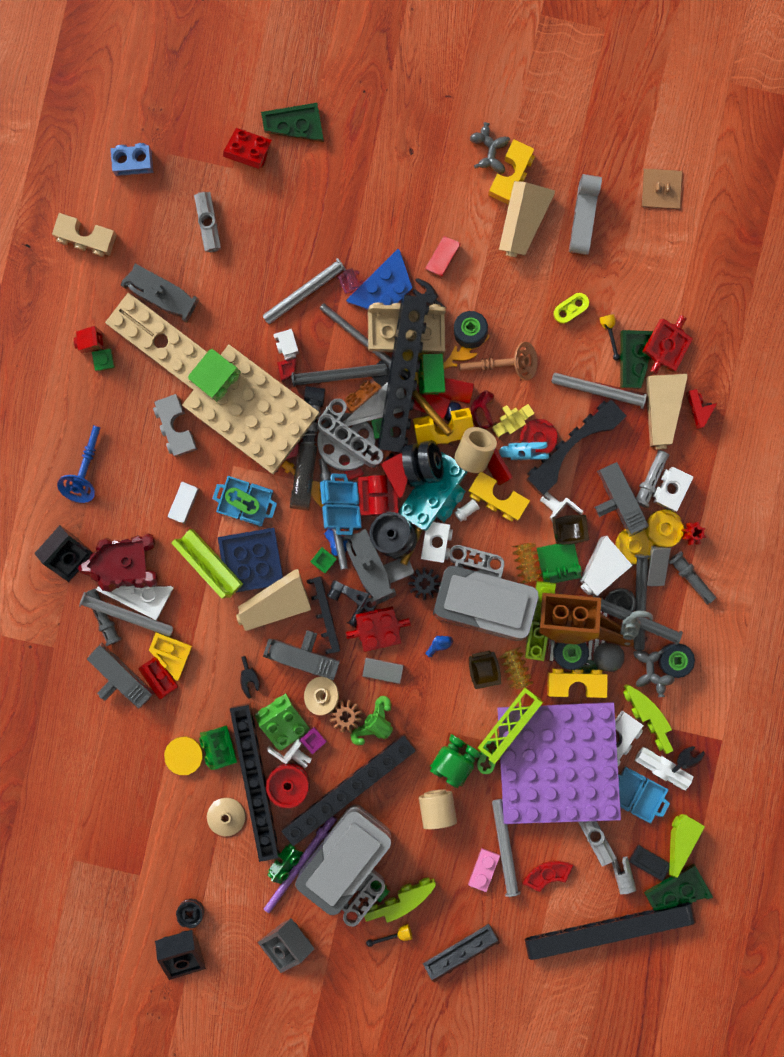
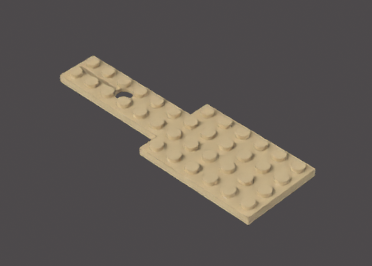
M127 293L105 322L193 389L182 406L273 475L320 415L319 411L229 344L221 356L236 366L241 373L237 381L229 386L226 394L216 402L188 379L189 374L205 356L207 351L130 293ZM160 334L168 337V344L164 348H157L154 344L156 336Z

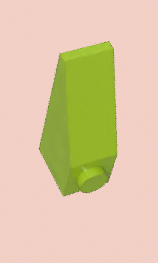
M684 814L676 816L672 822L669 875L678 878L705 826Z

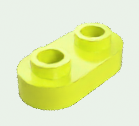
M583 293L574 294L555 308L553 313L554 319L560 324L568 323L588 308V297ZM581 301L582 306H576L575 302ZM561 311H564L566 313V317H561L559 313Z

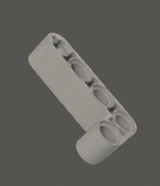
M582 174L580 178L569 252L589 254L597 197L600 193L602 177Z
M342 399L332 400L318 420V431L371 468L379 466L383 459L382 451L340 422L346 412L347 405ZM339 405L342 407V412L336 413L332 407ZM328 420L331 423V427L324 428L321 422ZM343 431L347 434V438L341 440L338 438L337 433ZM359 442L362 444L363 449L357 451L353 448V444ZM366 448H368V449H369L368 452L366 453L365 456H363V454L365 453ZM376 454V459L374 461H371V456Z

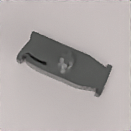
M136 263L132 271L121 282V286L124 289L129 287L140 298L169 314L182 317V320L186 323L199 302L197 297L191 298L180 287Z
M613 463L598 470L597 473L603 482L610 500L594 507L597 515L601 517L616 510L629 537L646 530L649 525L618 463Z
M364 529L360 533L343 536L342 540L348 541L346 547L364 589L371 596L372 606L397 595L394 588H391L390 579L376 549L370 541L367 530ZM352 546H353V549H354V552H355L356 556H354V554H353V552H352Z
M306 630L301 647L276 639H268L263 654L264 658L334 680L340 660L312 651L317 633Z
M103 643L87 658L109 680L97 693L104 701L118 689L139 709L155 694L138 675Z

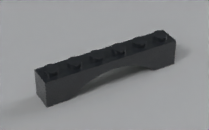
M604 400L596 408L598 412L594 416L590 413L582 421L584 425L580 429L575 427L568 434L570 438L566 442L562 440L554 447L557 451L552 455L549 453V459H542L541 462L543 464L539 468L534 466L527 473L529 477L526 480L541 496L557 483L561 464L566 454L578 441L594 433L611 431L627 417L612 400L608 402Z

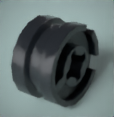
M192 898L181 902L176 911L177 922L182 927L189 929L198 926L204 917L202 903ZM193 910V916H188L187 911Z

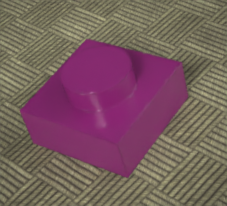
M315 727L300 739L311 754H314L327 742Z

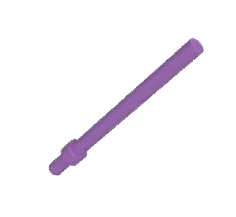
M334 816L329 818L316 831L317 835L300 857L299 863L289 872V877L282 882L264 907L267 913L272 911L320 842L329 834L330 828L337 820Z

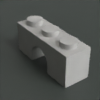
M174 394L155 401L156 407L153 410L156 418H160L162 422L160 430L163 436H167L169 443H166L169 454L179 457L198 450L190 430L181 433L174 430V420L178 416L185 414L179 396Z

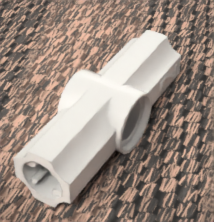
M645 747L639 750L634 760L651 770L656 776L665 781H670L685 791L692 783L694 776L682 769L673 773L672 768L676 766L675 763L663 756L656 755Z

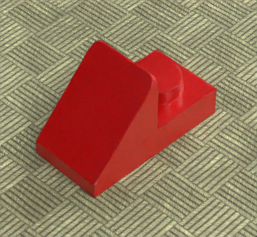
M697 389L691 390L686 395L696 429H700L707 423L717 403L702 407L703 397L701 393H698Z

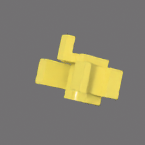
M529 404L522 407L519 411L517 408L510 410L506 405L502 408L505 415L499 418L501 422L493 426L492 430L497 437L502 436L506 432L510 435L526 424L525 420L531 417L534 412Z

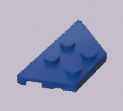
M397 249L346 302L368 310L370 305L377 302L384 305L399 303L402 295H407L412 290L400 250Z

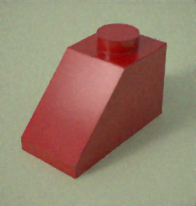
M96 326L76 331V337H74L75 349L78 348V351L81 353L104 350L102 331Z
M399 453L382 462L381 466L397 496L400 498L403 496L407 478L403 468L402 453Z

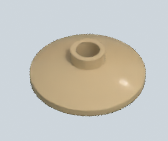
M317 677L308 683L304 692V701L310 712L316 715H326L333 711L338 703L339 691L333 680Z
M221 798L210 806L207 812V822L214 833L220 836H232L242 829L245 823V811L242 805L235 799ZM227 815L229 820L223 821L222 816Z

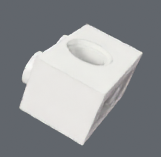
M674 467L669 468V470L666 469L661 477V480H663L661 487H657L656 492L653 494L655 498L653 502L668 510L677 512L693 476ZM670 483L676 487L674 494H670L667 490V486Z
M433 522L428 530L425 531L421 559L444 563V559L448 560L450 548H446L447 541H451L453 533L450 525ZM434 537L442 539L443 544L440 548L433 547L432 539Z

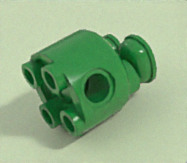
M450 734L449 741L451 743L440 749L430 765L432 767L430 772L441 778L445 776L448 778L446 780L447 783L455 788H459V786H463L465 780L473 771L474 758H479L482 753L467 744L466 752L468 754L462 755L458 752V747L462 748L466 743Z

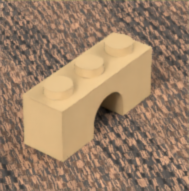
M61 213L58 214L52 235L57 239L56 242L64 245L68 243L74 244L75 248L82 251L86 249L93 250L92 253L97 256L103 257L104 254L110 256L117 236L114 230L95 225L92 234L83 237L79 235L81 222L77 218Z

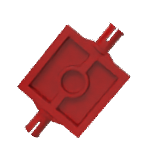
M679 315L676 324H672L662 318L656 325L642 351L654 361L650 370L652 374L657 375L661 366L666 367L672 372L677 370L693 340L682 329L687 320L686 317L684 318V316Z
M393 606L356 614L357 630L346 632L347 640L359 637L364 652L401 644L400 628L411 626L410 618L398 620Z

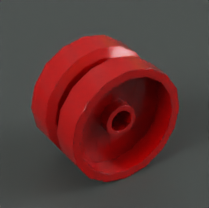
M289 762L274 768L266 782V791L269 799L281 808L298 806L305 800L310 787V779L305 769L296 763ZM290 783L291 788L287 789V786H284V784Z

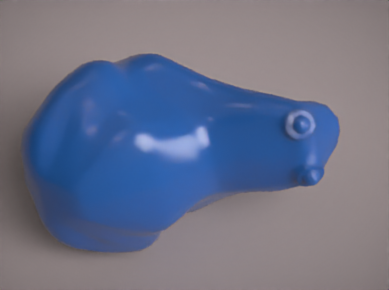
M327 529L324 535L330 543L331 554L338 557L333 530ZM346 540V541H343V545H344V550H345V552L347 551V547H346V543H348L347 540Z
M436 636L425 654L428 657H432L435 652L448 649L453 643L452 637Z

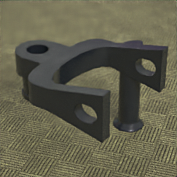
M333 580L330 586L332 588L327 594L328 597L338 602L342 593L358 604L350 621L347 622L355 628L357 624L356 614L363 613L365 609L368 612L374 611L377 605L372 608L368 607V603L371 602V598H368L369 593L352 589L336 580Z

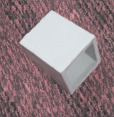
M603 536L598 540L580 579V582L583 584L580 587L587 595L598 596L632 566L608 536Z

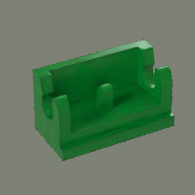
M443 354L420 355L417 360L420 361L418 372L419 393L421 395L444 393Z

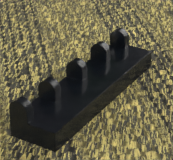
M322 577L309 579L307 584L314 583L317 595L312 596L311 599L319 600L322 614L316 615V618L324 619L327 632L321 634V637L328 636L331 649L325 650V653L339 652L341 649Z
M487 924L424 962L423 965L431 980L436 982L438 981L437 979L447 973H451L452 970L460 965L468 963L470 959L480 953L483 954L485 950L495 944L498 945L500 941L491 926Z

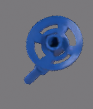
M93 425L88 444L85 446L86 450L83 451L85 454H82L84 458L78 475H64L58 480V490L69 500L85 503L91 501L95 496V489L85 479L90 461L93 460L92 456L95 455V445L101 427ZM70 491H72V492H74V493H77V494L81 493L82 496L75 495V494L71 493Z

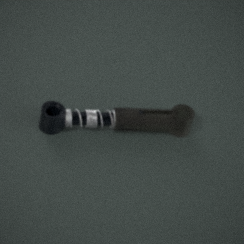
M306 386L304 401L320 412V408L324 405L325 388ZM319 417L316 418L302 437L303 442L298 444L290 509L306 511L310 509L317 446L314 445L316 443L314 440L315 435H317L315 432H318L317 419Z

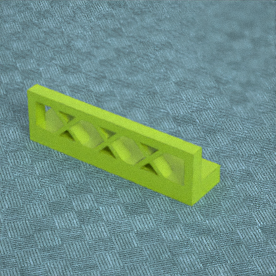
M190 529L181 539H174L171 544L222 599L231 597L243 585L194 529Z
M525 687L479 745L478 749L489 757L488 760L495 764L544 701ZM525 693L534 699L531 706L522 707L521 698ZM519 702V707L514 708L516 704ZM514 710H520V720L510 722L509 713ZM507 717V723H502ZM508 725L509 734L506 737H498V727ZM496 740L497 749L491 754L484 748V745L487 741Z

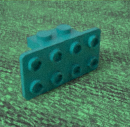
M441 452L444 466L443 479L440 482L431 484L426 482L424 485L416 486L398 511L408 521L424 531L428 530L435 518L445 523L466 492L459 484L468 471L460 468L455 459Z

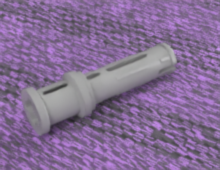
M658 450L645 481L639 486L640 490L636 500L642 507L649 508L650 505L648 503L651 496L656 492V483L669 457V454L664 451Z

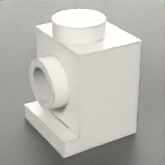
M292 329L273 334L275 340H279L276 343L279 354L283 353L285 360L296 358V354H299Z

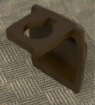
M568 515L557 519L552 517L556 544H576L589 540L586 515Z
M485 651L472 654L469 657L470 676L475 689L501 684L500 667L494 652Z

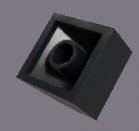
M59 525L34 554L43 565L70 582L78 573L79 565L89 560L93 552L72 533Z
M193 930L182 931L179 934L166 936L155 941L157 961L169 980L206 969L198 939Z

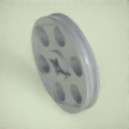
M345 413L340 422H343L352 413ZM326 420L322 426L326 428L331 426V423ZM367 421L354 424L350 428L357 434L362 429L367 430L369 436L366 440L375 445L374 432ZM340 431L337 433L339 439L344 440L347 434ZM319 432L317 440L318 450L323 460L329 466L342 471H350L364 465L363 462ZM359 442L353 444L355 450L363 448ZM325 445H332L334 452L330 455L326 454L323 451ZM341 456L349 457L350 463L346 466L339 463Z

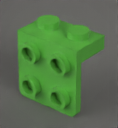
M210 349L189 374L188 379L217 402L226 394L229 386L237 381L241 371L215 350Z
M286 693L255 714L259 727L278 750H283L310 730Z

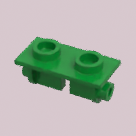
M291 843L288 846L286 845L279 855L283 860L282 863L275 860L268 870L269 873L267 875L271 878L272 882L282 884L289 877V872L300 861L303 852L296 850V847L292 846Z

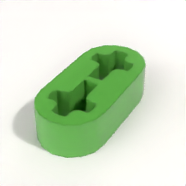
M230 488L225 494V499L229 504L247 514H254L260 509L259 500L239 488ZM237 491V496L242 498V500L235 499L231 501L230 493ZM253 500L255 502L254 506H256V509H251L249 511L248 505L244 504L243 502H251Z
M496 740L487 741V743L484 745V748L489 751V748L486 747V745L491 744V742H494V745L497 747ZM481 752L482 755L478 758L477 768L481 773L489 774L494 770L495 764L489 760L488 763L491 767L483 770V766L480 764L481 762L484 763L488 756Z

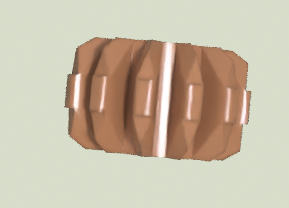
M340 700L341 707L336 705L334 708L337 712L331 711L329 713L336 716L330 719V722L337 721L334 728H338L339 725L342 726L340 732H344L345 727H347L348 732H351L350 725L358 728L354 720L358 722L362 720V718L355 716L362 713L361 710L354 711L358 704L355 703L350 707L351 700L347 701V706H344V701ZM343 711L351 714L348 721H344L345 718L341 719L340 716L343 715Z

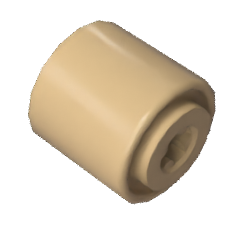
M479 427L468 428L464 432L455 452L454 458L458 466L470 473L483 472L487 468L496 448L497 441L495 437L485 429Z
M445 789L433 790L419 796L423 829H439L457 824L452 791H446Z

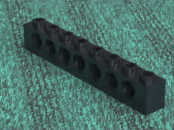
M402 295L378 442V448L381 450L402 453L404 446L408 443V437H405L406 430L410 429L411 418H408L409 410L412 411L414 399H411L412 391L415 392L417 387V380L414 379L415 372H419L420 361L417 360L418 354L422 353L423 349L421 335L425 334L426 330L424 316L428 315L429 312L427 298ZM411 311H415L418 314V319L415 322L409 319ZM409 330H412L415 334V338L412 341L406 339V333ZM407 349L412 353V357L408 361L404 360L402 356L403 352ZM402 369H407L409 372V376L405 380H402L399 376ZM403 388L406 392L405 397L399 399L396 395L397 390ZM397 407H400L403 411L402 416L399 418H395L393 415V411ZM394 426H397L400 430L399 435L396 437H392L390 434V430Z
M251 703L232 706L230 708L259 862L279 858L280 851L270 800L266 791V779Z
M402 734L285 825L282 833L292 846H295L412 755L416 748L407 736Z

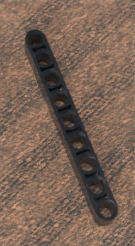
M686 902L670 908L656 911L652 909L525 938L528 959L535 960L693 925L696 923L692 903Z

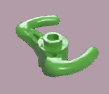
M380 696L375 702L374 713L367 716L363 726L353 729L351 732L353 744L359 746L365 743L363 738H358L359 736L374 734L379 739H387L390 736L393 727L385 719L384 710H391V701L387 696Z

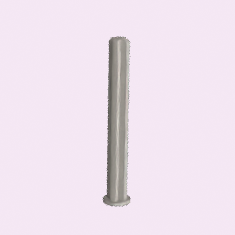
M337 258L335 263L266 312L263 318L268 324H271L340 272H345V267Z
M554 373L551 380L552 383L638 405L641 406V409L644 407L647 394L643 396L559 373Z
M86 592L83 593L79 607L83 605L166 636H171L173 632V627L87 596L85 595Z
M496 799L492 801L507 891L505 896L512 897L521 893L517 887L508 826L504 824L503 800Z

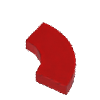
M565 861L542 863L527 874L522 884L541 892L544 886L551 882L560 881L566 883L574 865Z

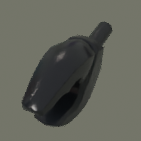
M419 278L415 279L426 290L424 294H421L413 289L415 297L427 298L429 306L438 304L441 307H445L437 300L438 295L431 284Z
M242 656L244 670L241 671L240 684L245 696L250 699L251 694L248 682H253L256 690L259 691L260 678L254 668H249L246 656Z
M695 747L685 748L679 754L678 764L672 768V772L675 773L680 768L687 769L697 766L702 761L705 752L703 751L696 757H692L691 751Z

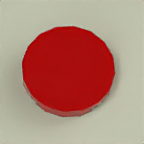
M545 419L529 421L520 432V443L547 442V448L535 449L536 452L550 453L557 445V431L553 424Z

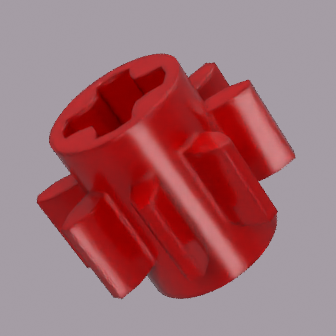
M691 522L686 523L687 528L681 529L684 532L682 540L688 541V545H693L694 543L699 545L701 544L700 540L706 538L704 535L706 528L699 526V522L694 524Z

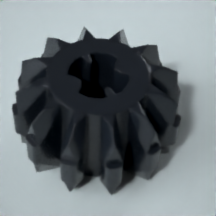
M423 567L422 575L418 569L415 570L418 575L417 578L414 575H410V578L414 579L415 582H408V585H415V588L411 589L410 592L413 593L418 590L416 598H419L420 594L423 593V600H426V593L429 594L430 598H433L434 596L431 591L439 592L438 589L434 588V585L439 586L441 582H434L435 579L439 578V575L431 577L433 569L427 575L426 567ZM423 578H427V582L430 581V586H427L426 589H421L422 586H419V582H422Z

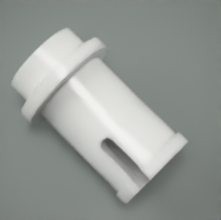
M472 499L460 509L457 508V511L454 513L459 521L462 522L463 520L466 521L467 517L476 510H479L480 507Z

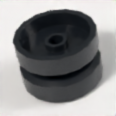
M429 440L420 443V445L415 443L404 446L402 452L403 468L411 486H421L426 484V482L430 484L436 483L443 479V459L435 441Z
M387 512L378 516L371 524L369 532L370 541L374 548L393 559L403 558L410 554L415 548L418 539L417 531L413 524L401 514L395 512Z

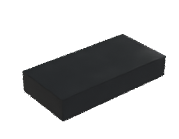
M638 844L629 858L630 863L661 881L664 880L669 871L670 863Z

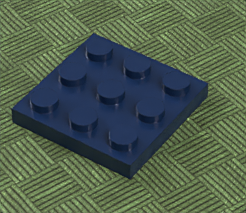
M275 528L218 537L221 560L243 583L236 592L269 587L283 578Z

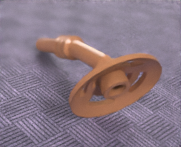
M522 342L518 345L514 358L497 360L490 358L489 360L485 359V361L481 359L479 362L461 363L459 368L460 371L476 369L484 371L485 368L486 370H489V368L493 370L494 367L515 366L516 372L522 380H530L536 373L537 354L531 343Z

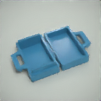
M332 473L331 481L323 480L320 482L322 504H325L322 506L324 528L336 529L337 535H352L353 530L362 528L360 507L356 506L359 504L357 482H349L346 474ZM335 478L344 479V481H335ZM340 529H349V531H340Z
M227 476L225 485H216L212 498L219 503L216 512L239 519L240 516V520L261 527L265 518L273 517L277 505L276 502L271 500L273 490L253 483L250 485L249 482ZM220 487H221V488H224V489H223V492H222V495H221V498L218 499L217 496H218ZM239 488L258 499L260 502L258 512L247 514L242 511L241 514L240 509L226 501L225 494L228 489ZM237 491L230 493L231 501L235 499L242 500V498L237 496ZM253 500L251 502H243L244 504L248 505L249 511L251 509H256V506H254L255 502ZM271 503V504H273V505H272L270 514L268 515V514H266V513H267L269 504Z
M625 766L621 775L618 774L620 808L628 812L630 810V813L648 823L652 822L655 815L663 817L670 805L665 799L668 789L648 778L646 779L645 776ZM664 802L665 804L661 812H657L661 803Z

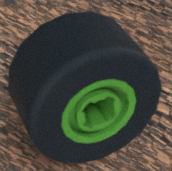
M467 311L456 318L454 322V336L459 345L473 349L485 342L488 334V324L482 314L476 311Z
M556 642L553 648V656L561 667L567 670H576L587 662L589 648L586 642L577 645Z
M674 643L664 646L662 648L664 653L658 659L661 670L675 678L685 677L690 674L695 664V657L691 649L680 643L677 646Z

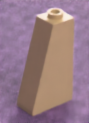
M514 181L499 250L506 251V255L511 257H517V254H526L555 194V190L527 182Z
M687 374L657 375L646 378L650 446H655L656 450L667 449V446L673 443Z
M299 570L292 571L238 606L239 614H236L239 625H243L244 630L247 631L311 610L310 601Z

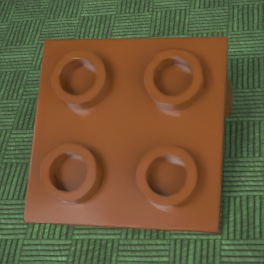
M372 379L363 382L357 392L349 394L345 399L350 413L356 411L382 387Z

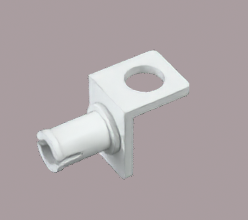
M547 491L544 494L546 498L542 497L540 499V502L553 511V514L550 516L551 521L552 517L556 518L566 504L580 515L584 513L567 497L563 502H559Z
M300 739L293 743L284 756L272 747H267L269 753L285 764L293 759L303 768H306L308 766L307 763H310L312 760L311 757H308L299 750L301 745Z

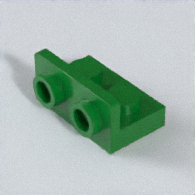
M227 726L200 732V745L204 748L206 754L204 757L205 763L210 770L237 763Z

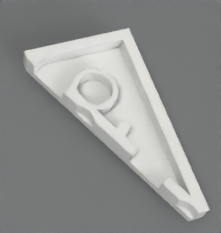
M388 382L342 423L346 426H351L383 417ZM403 388L398 389L396 392L399 399L405 397ZM400 407L395 408L393 414L402 412V409Z
M120 586L112 592L102 591L100 587H97L96 590L157 621L174 588L172 586H145L143 588Z

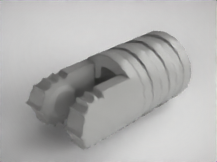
M623 857L622 863L625 870L623 872L620 870L617 859L611 862L619 893L628 894L636 891L628 857Z

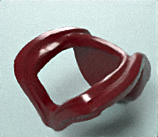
M487 390L479 394L471 406L473 423L476 427L487 429L497 424V422L493 423L491 414L486 407V404L494 400V394ZM478 408H482L488 425H481L477 417Z

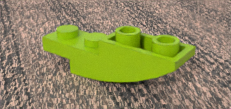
M536 581L535 589L538 591V601L531 628L527 635L525 658L544 661L548 637L539 633L542 593L555 594L556 583Z
M624 685L625 691H623L627 702L631 701L634 707L631 711L635 719H639L642 722L648 720L649 722L646 723L651 734L655 733L657 738L655 743L659 751L663 750L666 754L672 752V746L665 734L672 729L662 712L640 691L630 685Z
M428 877L419 880V884L413 886L406 884L400 887L401 890H398L399 899L393 897L385 900L384 904H373L364 916L366 922L385 916L388 923L406 915L428 897L436 886L435 879L430 880Z

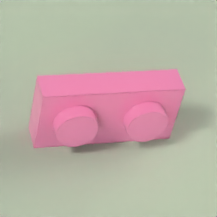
M481 848L468 885L487 892L500 855Z

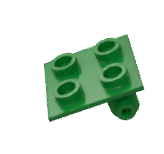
M553 544L536 548L543 582L558 583L582 578L575 544Z

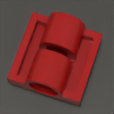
M236 128L223 151V157L257 169L263 168L272 140Z
M387 475L358 477L360 516L381 515L387 512L398 513L397 494Z

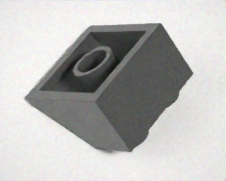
M292 919L281 923L257 942L280 973L300 964L314 950L309 939L304 936L299 926Z

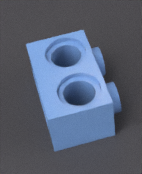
M137 143L133 147L117 145L116 148H111L112 171L115 176L153 173L152 150L149 145ZM139 155H146L144 161H137V157ZM121 156L127 157L124 163H118V159Z

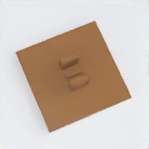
M644 169L642 207L680 209L682 171Z

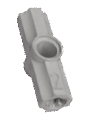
M198 193L194 195L204 250L205 252H216L221 250L211 193ZM205 219H212V224L204 226L203 222Z
M597 821L578 822L601 866H605L617 859ZM598 831L601 836L598 841L590 839L592 832Z

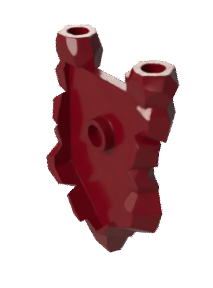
M148 533L142 537L139 535L132 537L131 540L113 541L109 538L101 539L95 548L96 551L90 555L89 560L79 565L78 570L80 573L90 576L94 581H98L102 591L112 592L121 585L126 587L134 585L135 588L155 587L158 584L157 573L152 570L146 571L145 551L155 547L154 536Z

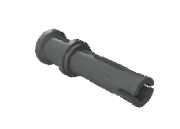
M682 551L669 560V564H673L679 571V576L684 577L707 605L715 600L716 596L696 574L693 564H689L683 557Z
M96 588L85 594L101 600ZM92 609L99 623L98 630L102 632L106 640V647L121 641L122 638L118 636L114 627L115 623L110 620L108 614Z

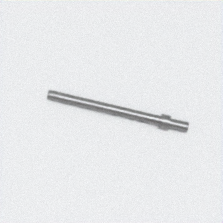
M325 303L320 306L319 309L368 348V339ZM371 351L385 362L390 369L391 357L385 352ZM402 369L399 373L404 379H407L409 376V372L405 369Z
M321 458L319 459L320 480L331 481V472L328 471L327 463ZM332 529L341 571L347 570L348 565L342 535H337L336 529Z

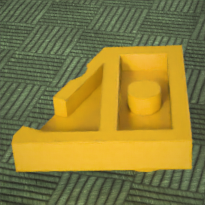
M156 632L149 651L170 672L173 678L179 681L192 646Z

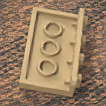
M377 302L369 306L368 351L393 352L400 303L384 305ZM430 305L428 315L424 316L426 330L425 334L421 335V342H423L422 353L445 352L444 314L446 308L441 307V305ZM415 311L409 313L410 321L415 322L418 319V314ZM412 330L407 331L406 339L408 341L414 340V332Z

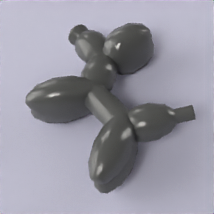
M484 122L481 133H473L470 141L474 144L483 142L489 147L488 157L480 160L478 164L474 165V168H487L490 166L497 173L503 174L505 167L499 160L495 159L496 149L505 147L509 143L510 138L504 136L493 140L489 136L490 128L488 126L490 123Z
M663 649L650 654L642 650L634 651L635 658L646 663L647 674H644L636 681V686L642 687L652 682L657 684L656 691L659 694L658 697H665L666 686L671 685L675 678L671 675L660 677L654 673V662L664 653Z

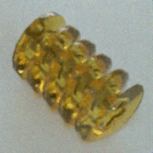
M535 543L512 546L517 548L513 555H519L514 560V562L520 563L516 570H522L518 577L524 578V580L519 582L520 584L537 581L538 578L542 577V573H536L541 567L534 565L539 561L538 558H533L537 551L531 550L536 546Z
M521 646L503 652L499 659L506 660L502 663V666H508L504 673L511 674L507 681L514 682L509 686L510 688L520 689L534 683L533 681H527L531 678V674H525L529 668L522 667L526 660L520 659L524 655L523 652H517Z

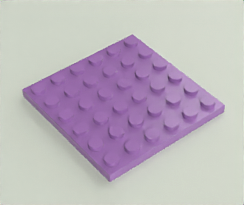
M614 702L541 705L500 757L504 824L621 820ZM498 707V721L509 707ZM514 710L509 713L510 722L520 720V710ZM507 717L502 723H507ZM508 725L499 726V737H506L509 734Z

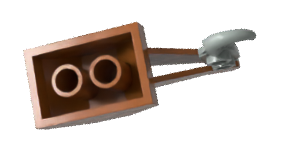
M542 593L539 633L557 643L577 645L598 639L630 647L634 645V639L638 636L641 622L638 620V617H648L650 620H653V615L647 611H634L623 620L621 627L601 614V598Z

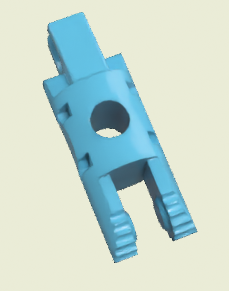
M547 442L509 443V446H502L499 450L501 457L511 458V460L549 459V453L536 452L535 450L547 448Z

